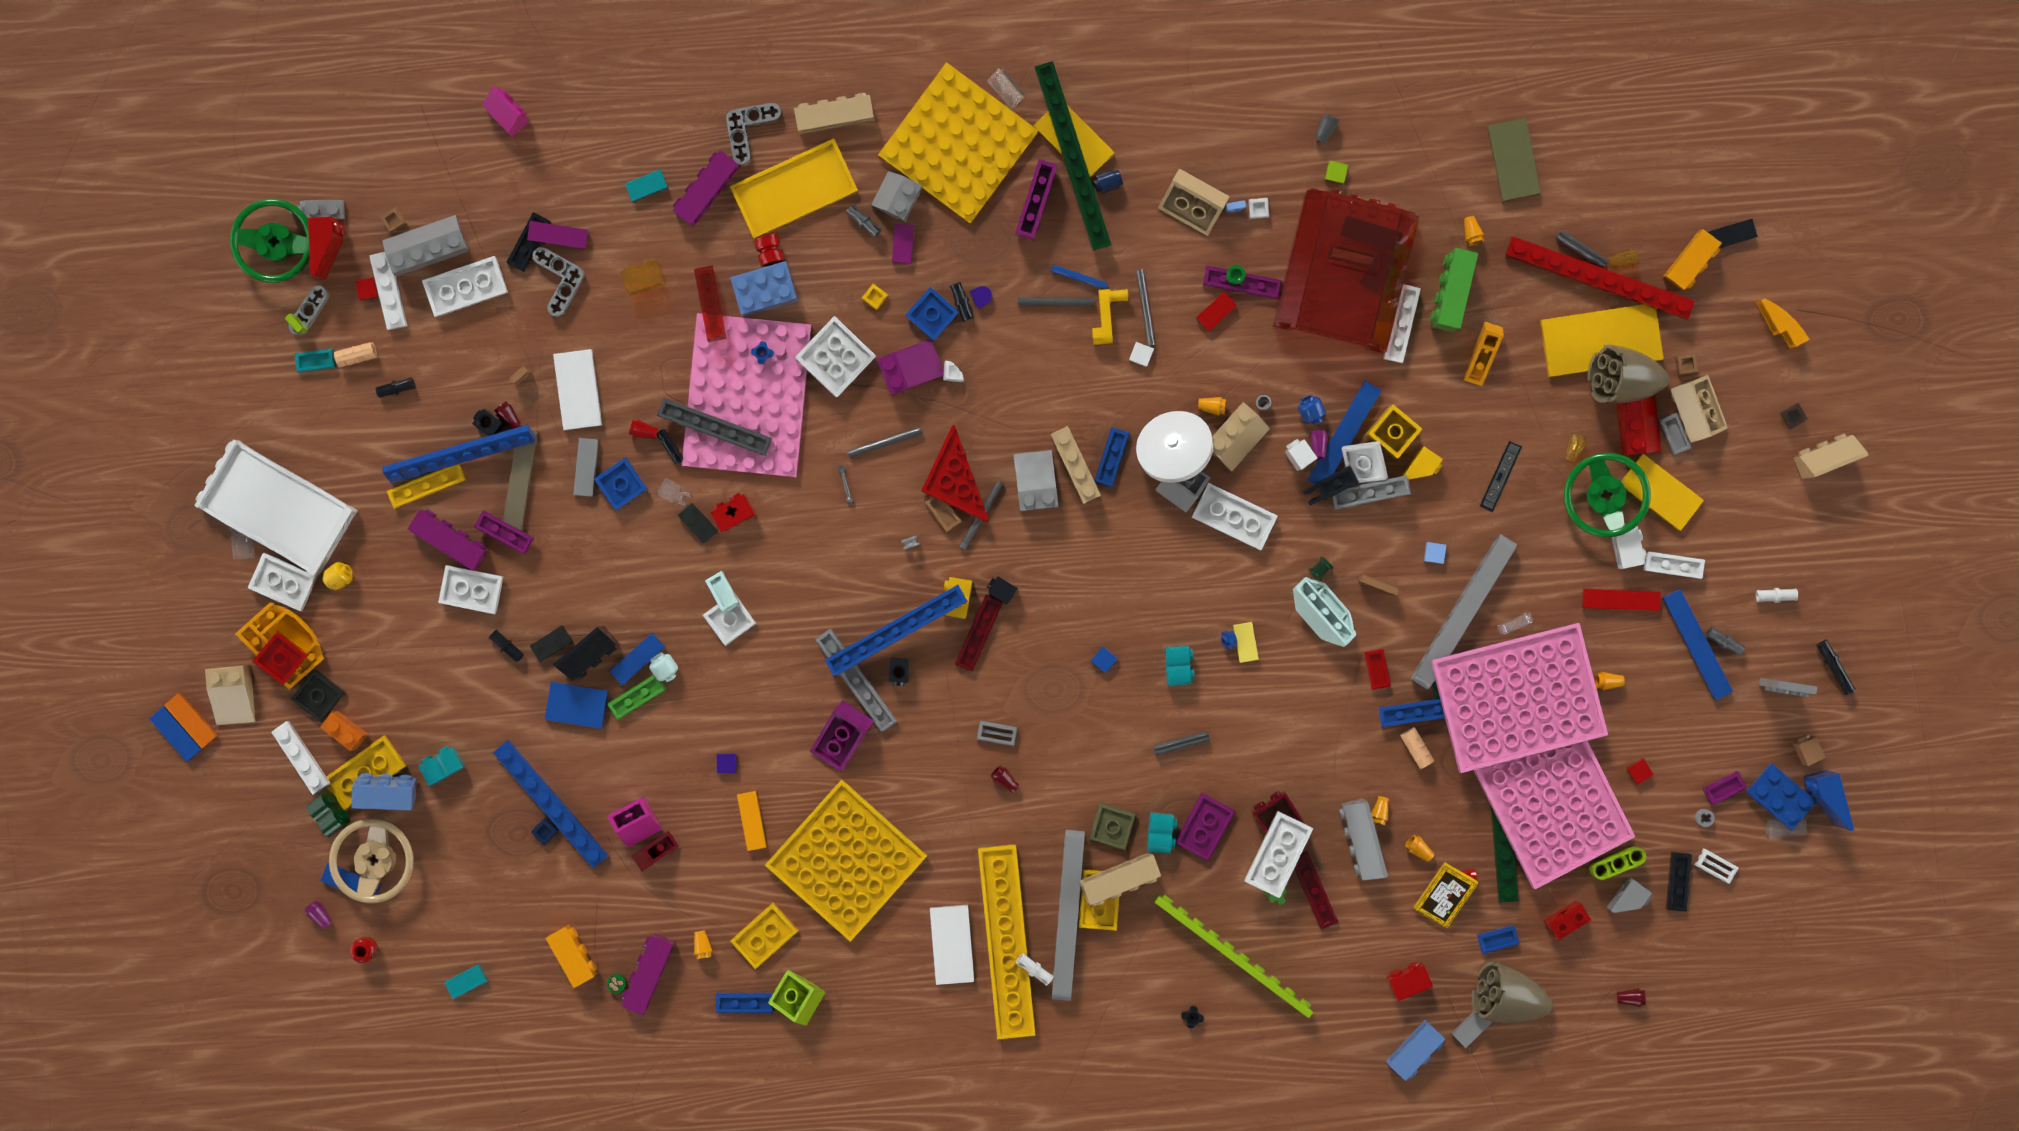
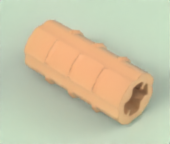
M369 342L334 352V358L337 366L341 368L377 358V351L374 343Z
M1415 727L1400 735L1420 769L1434 762L1430 751H1428Z

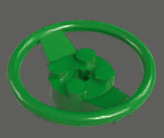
M274 198L259 200L244 208L235 219L230 232V249L238 267L251 278L265 283L284 282L303 271L310 261L308 218L304 212L288 201ZM267 206H277L291 211L299 218L304 226L306 237L294 234L289 227L279 223L264 224L259 229H240V227L252 212ZM277 238L280 243L274 247L273 242ZM238 244L255 249L259 255L276 263L285 262L292 255H304L300 262L290 271L280 275H264L254 271L244 262L240 255Z
M1599 453L1585 458L1570 472L1564 486V505L1570 519L1584 532L1603 538L1617 537L1630 532L1644 519L1650 506L1651 488L1645 472L1633 460L1616 453ZM1605 460L1620 462L1628 466L1638 476L1642 485L1643 500L1641 508L1634 519L1626 525L1624 524L1622 506H1624L1627 497L1626 489L1621 481L1612 477ZM1587 466L1590 468L1591 484L1587 490V501L1596 512L1601 513L1609 530L1589 526L1579 518L1574 510L1571 499L1572 486L1578 474ZM1606 489L1608 492H1612L1610 500L1607 501L1605 498H1601V494H1604L1603 490Z

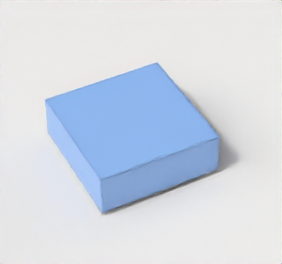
M1245 200L1226 203L1224 206L1225 213L1244 211L1246 208Z
M1426 542L1424 561L1444 564L1446 545Z

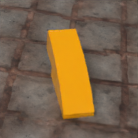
M1765 298L1755 302L1773 335L1782 334L1790 349L1810 340L1803 328L1784 309Z

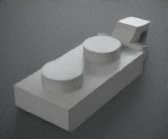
M344 200L300 201V205H295L304 212L307 218L333 217L337 220H345Z

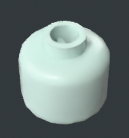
M659 653L650 660L649 668L658 681L666 680V682H669L676 677L675 673L678 670V666L671 655Z

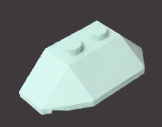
M1305 577L1293 588L1296 611L1320 639L1345 647L1356 636L1350 611L1325 583Z

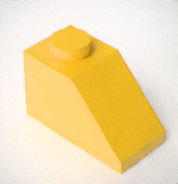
M1420 447L1401 476L1408 475L1409 480L1430 476L1433 473L1437 474L1442 467L1440 463L1443 459L1426 447Z

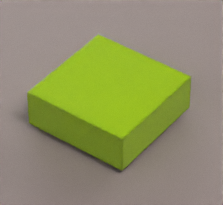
M1329 161L1325 180L1344 184L1348 165Z
M290 313L285 317V320L297 333L304 334L308 331V328L296 315Z

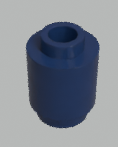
M1111 170L1097 175L1096 180L1093 181L1096 191H1100L1102 194L1118 189L1120 185H1123L1119 170Z

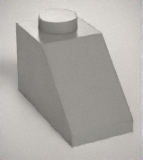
M1628 877L1606 908L1613 913L1641 909L1642 906H1646L1649 903L1652 893L1634 879Z

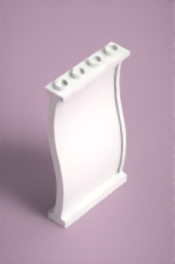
M233 439L225 447L226 452L223 458L217 461L213 475L211 474L207 478L204 490L197 495V502L194 506L305 569L312 576H320L358 510L243 444L240 440Z

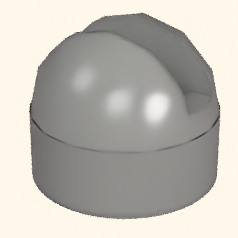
M1260 395L1256 400V405L1259 410L1267 411L1270 409L1272 402L1269 396ZM1267 400L1268 403L1261 408L1260 406Z

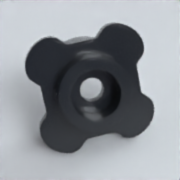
M1195 1005L1190 1006L1188 1011L1181 1013V1018L1187 1022L1188 1028L1191 1029L1204 1020V1016L1197 1011L1198 1008Z

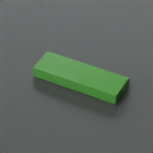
M653 675L607 705L616 719L619 720L667 689L663 682L658 681Z

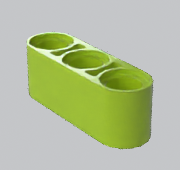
M1629 846L1591 862L1589 872L1595 878L1605 880L1642 865L1646 861V853L1636 846ZM1638 851L1639 857L1636 860H1632V853ZM1620 858L1621 864L1615 868L1614 861ZM1602 865L1603 872L1597 875L1596 868Z

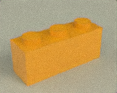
M1704 229L1699 230L1663 277L1680 290L1690 289L1696 281L1694 279L1696 275L1703 273L1707 268V261L1719 253V246L1722 243Z
M568 924L545 939L571 985L575 988L593 978L597 974V967L587 957V949L584 944H580L578 941V933L575 928L570 927Z

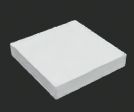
M1380 441L1343 446L1341 448L1345 466H1351L1359 483L1386 480L1388 478Z
M740 600V605L725 614L722 613L718 604L703 614L725 646L757 624Z

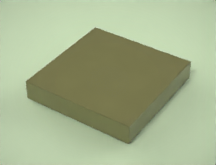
M1099 802L1089 840L1126 851L1136 813Z

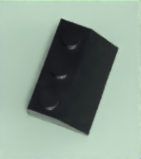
M598 626L553 665L571 681L576 679L580 681L588 674L586 671L591 666L594 669L602 662L601 658L607 654L609 656L617 650L615 646L619 642L605 626Z

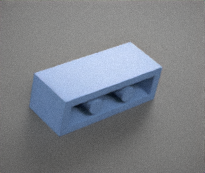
M1424 1020L1386 1062L1405 1081L1408 1078L1411 1079L1416 1075L1420 1065H1425L1430 1060V1055L1443 1046L1445 1038L1430 1023Z

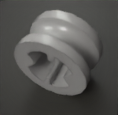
M917 535L901 541L905 545L903 547L904 550L920 545L916 540L918 538Z
M1700 809L1695 814L1696 822L1703 827H1709L1714 823V814L1707 809ZM1702 814L1709 815L1707 822H1701V819H1703L1701 817Z

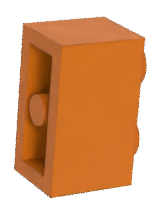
M339 711L331 712L320 727L350 751L356 750L368 735L367 732Z

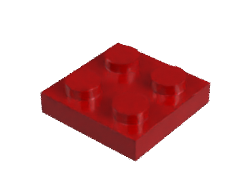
M277 631L252 662L284 685L309 654Z

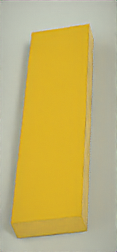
M460 464L390 489L387 491L393 508L397 509L464 482L466 479Z

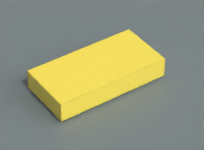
M1252 622L1233 625L1234 634L1237 638L1236 647L1239 663L1259 660Z

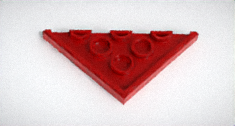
M952 425L921 492L988 523L989 519L956 427Z

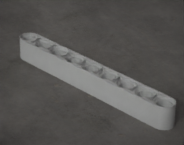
M1502 534L1496 537L1412 674L1411 680L1426 689L1431 687L1435 681L1431 660L1451 655L1517 546L1515 542Z
M1065 830L1052 1000L1071 1001L1081 886L1079 881L1082 874L1085 831Z

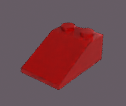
M308 217L310 276L326 280L343 243V236H345L346 232L345 226L341 221L333 217Z

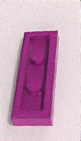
M530 221L527 240L586 249L588 230Z
M485 510L482 511L474 528L526 555L535 539Z

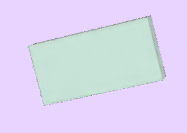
M722 571L705 580L722 613L725 614L740 605Z

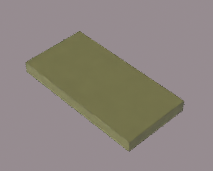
M1526 118L1488 125L1487 130L1502 202L1540 194L1541 191Z

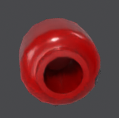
M361 937L354 941L350 947L351 958L358 963L369 962L378 953L377 943L370 937Z

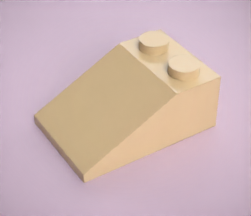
M251 665L205 669L206 688L216 725L256 722Z

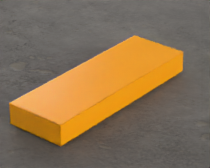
M757 791L737 794L747 851L766 848L767 844Z

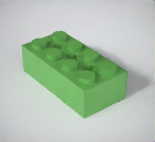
M1454 248L1448 255L1445 254L1443 266H1445L1444 273L1440 274L1438 281L1441 287L1440 291L1436 292L1434 298L1436 308L1435 311L1431 312L1429 320L1432 322V328L1449 332L1461 329L1478 253Z

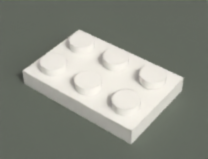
M263 553L248 588L298 611H303L318 576H312L301 568Z
M446 565L438 603L496 614L504 576Z

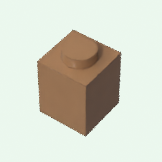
M1807 734L1797 738L1798 741L1793 743L1802 765L1809 766L1826 759L1817 737Z

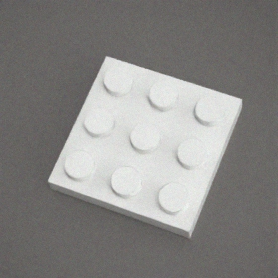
M834 316L797 354L795 359L837 398L876 355Z

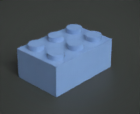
M786 261L730 277L739 310L743 317L799 301Z
M370 773L360 774L352 785V808L412 810L416 801L417 778H412L411 775L392 777L390 774H382L380 776H372Z

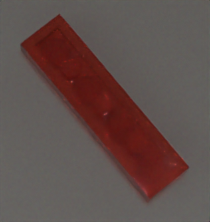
M713 265L696 268L694 273L707 341L713 342L727 339Z

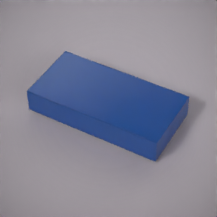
M1514 925L1477 934L1482 954L1520 944Z

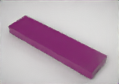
M1206 266L1202 284L1204 286L1278 300L1282 280L1246 273L1245 280L1241 284L1233 285L1226 278L1227 269Z

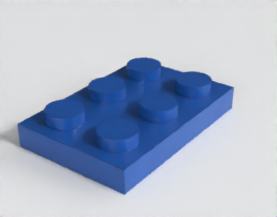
M1772 763L1764 769L1746 790L1750 797L1790 831L1798 825L1817 802Z

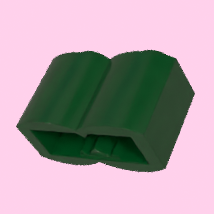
M329 790L320 794L306 806L310 816L317 821L320 830L327 837L336 834L351 822L348 813L340 807L336 796Z

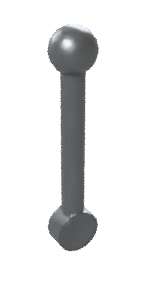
M839 465L838 471L841 473L847 495L846 502L852 504L854 500L850 496L844 473L845 467Z

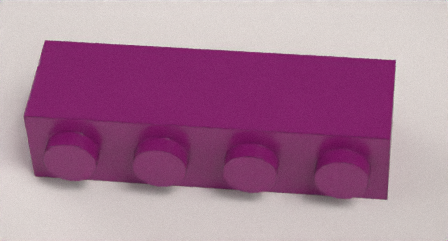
M721 150L718 153L712 154L706 168L703 167L698 172V179L687 186L686 194L683 198H678L673 205L674 209L672 211L692 227L696 225L740 169V166Z
M1039 159L1015 236L1034 242L1056 174L1057 164Z
M429 509L426 511L419 510L409 525L408 530L469 569L477 570L488 553V550L484 548L486 545L478 540L472 541L468 538L469 534L461 529L459 531L453 529L452 523L445 519L439 520L436 518L437 514Z
M656 933L651 937H647L643 946L646 950L644 955L640 954L636 962L638 969L636 973L632 972L628 982L631 985L629 990L625 989L621 1000L624 1002L621 1007L642 1016L644 1015L675 941Z

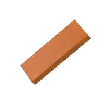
M181 692L177 693L164 705L201 748H205L218 736Z

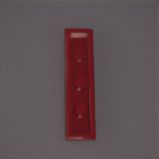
M987 594L985 595L955 665L971 672L973 671L1003 604L1002 601Z
M1306 851L1300 855L1294 870L1317 923L1322 930L1338 923V919L1309 853Z

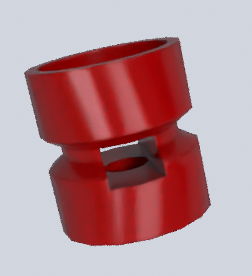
M778 234L765 235L754 240L756 250L760 252L758 259L761 267L785 261L782 250L778 249L780 245Z

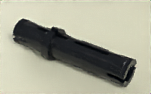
M1826 639L1816 644L1824 657V663L1828 664L1844 695L1853 693L1856 688L1841 665L1839 655L1834 653L1829 641Z

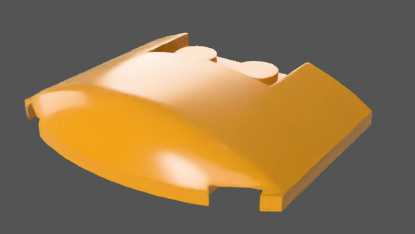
M269 603L235 634L256 656L277 631L309 654L284 684L290 690L324 659V655H322L321 646L316 635L299 616L285 607Z

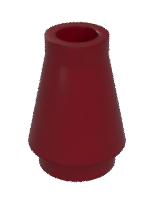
M507 401L494 410L497 413L496 416L510 429H515L521 424L512 405H509Z
M1001 765L990 776L994 783L1011 793L1019 786L1006 767L1003 768Z
M1637 988L1617 992V1003L1636 1007L1645 1006V990Z

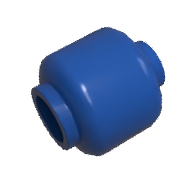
M1309 395L1299 401L1298 411L1305 423L1315 425L1323 421L1322 417L1326 414V409L1319 397Z

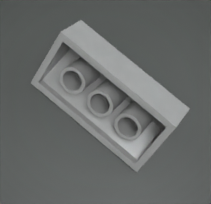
M456 215L382 240L389 266L396 277L469 252Z
M1360 798L1341 803L1339 814L1341 820H1345L1346 828H1344L1346 839H1350L1351 842L1349 852L1352 858L1355 857L1356 865L1353 866L1356 876H1360L1362 880L1388 877L1368 801Z

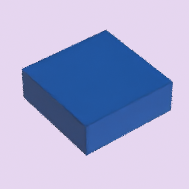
M1102 646L1091 662L1106 673L1118 658Z

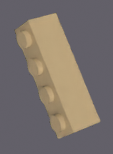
M866 93L855 94V97L848 99L847 96L837 97L836 101L831 102L820 100L814 105L803 103L799 104L798 108H794L799 134L875 121L871 97L866 95Z
M1066 426L1050 434L1082 503L1085 504L1101 496L1069 427Z
M1149 852L1082 879L1079 883L1087 903L1098 906L1103 904L1107 898L1115 899L1120 897L1122 892L1127 890L1129 892L1135 891L1140 888L1139 885L1156 882L1157 878L1161 877L1154 855Z

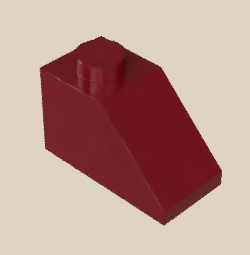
M667 831L631 855V857L642 872L678 848L679 845L671 833Z

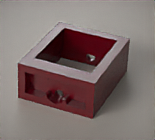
M1284 791L1273 793L1269 801L1265 803L1263 801L1259 802L1253 807L1254 810L1251 811L1265 834H1267L1269 829L1259 814L1282 799L1295 819L1305 824Z

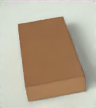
M933 497L925 501V504L946 533L962 522L950 505Z
M1360 575L1358 582L1397 596L1399 591L1395 586L1366 575Z

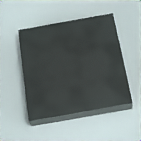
M314 669L291 700L322 723L346 692L317 669Z

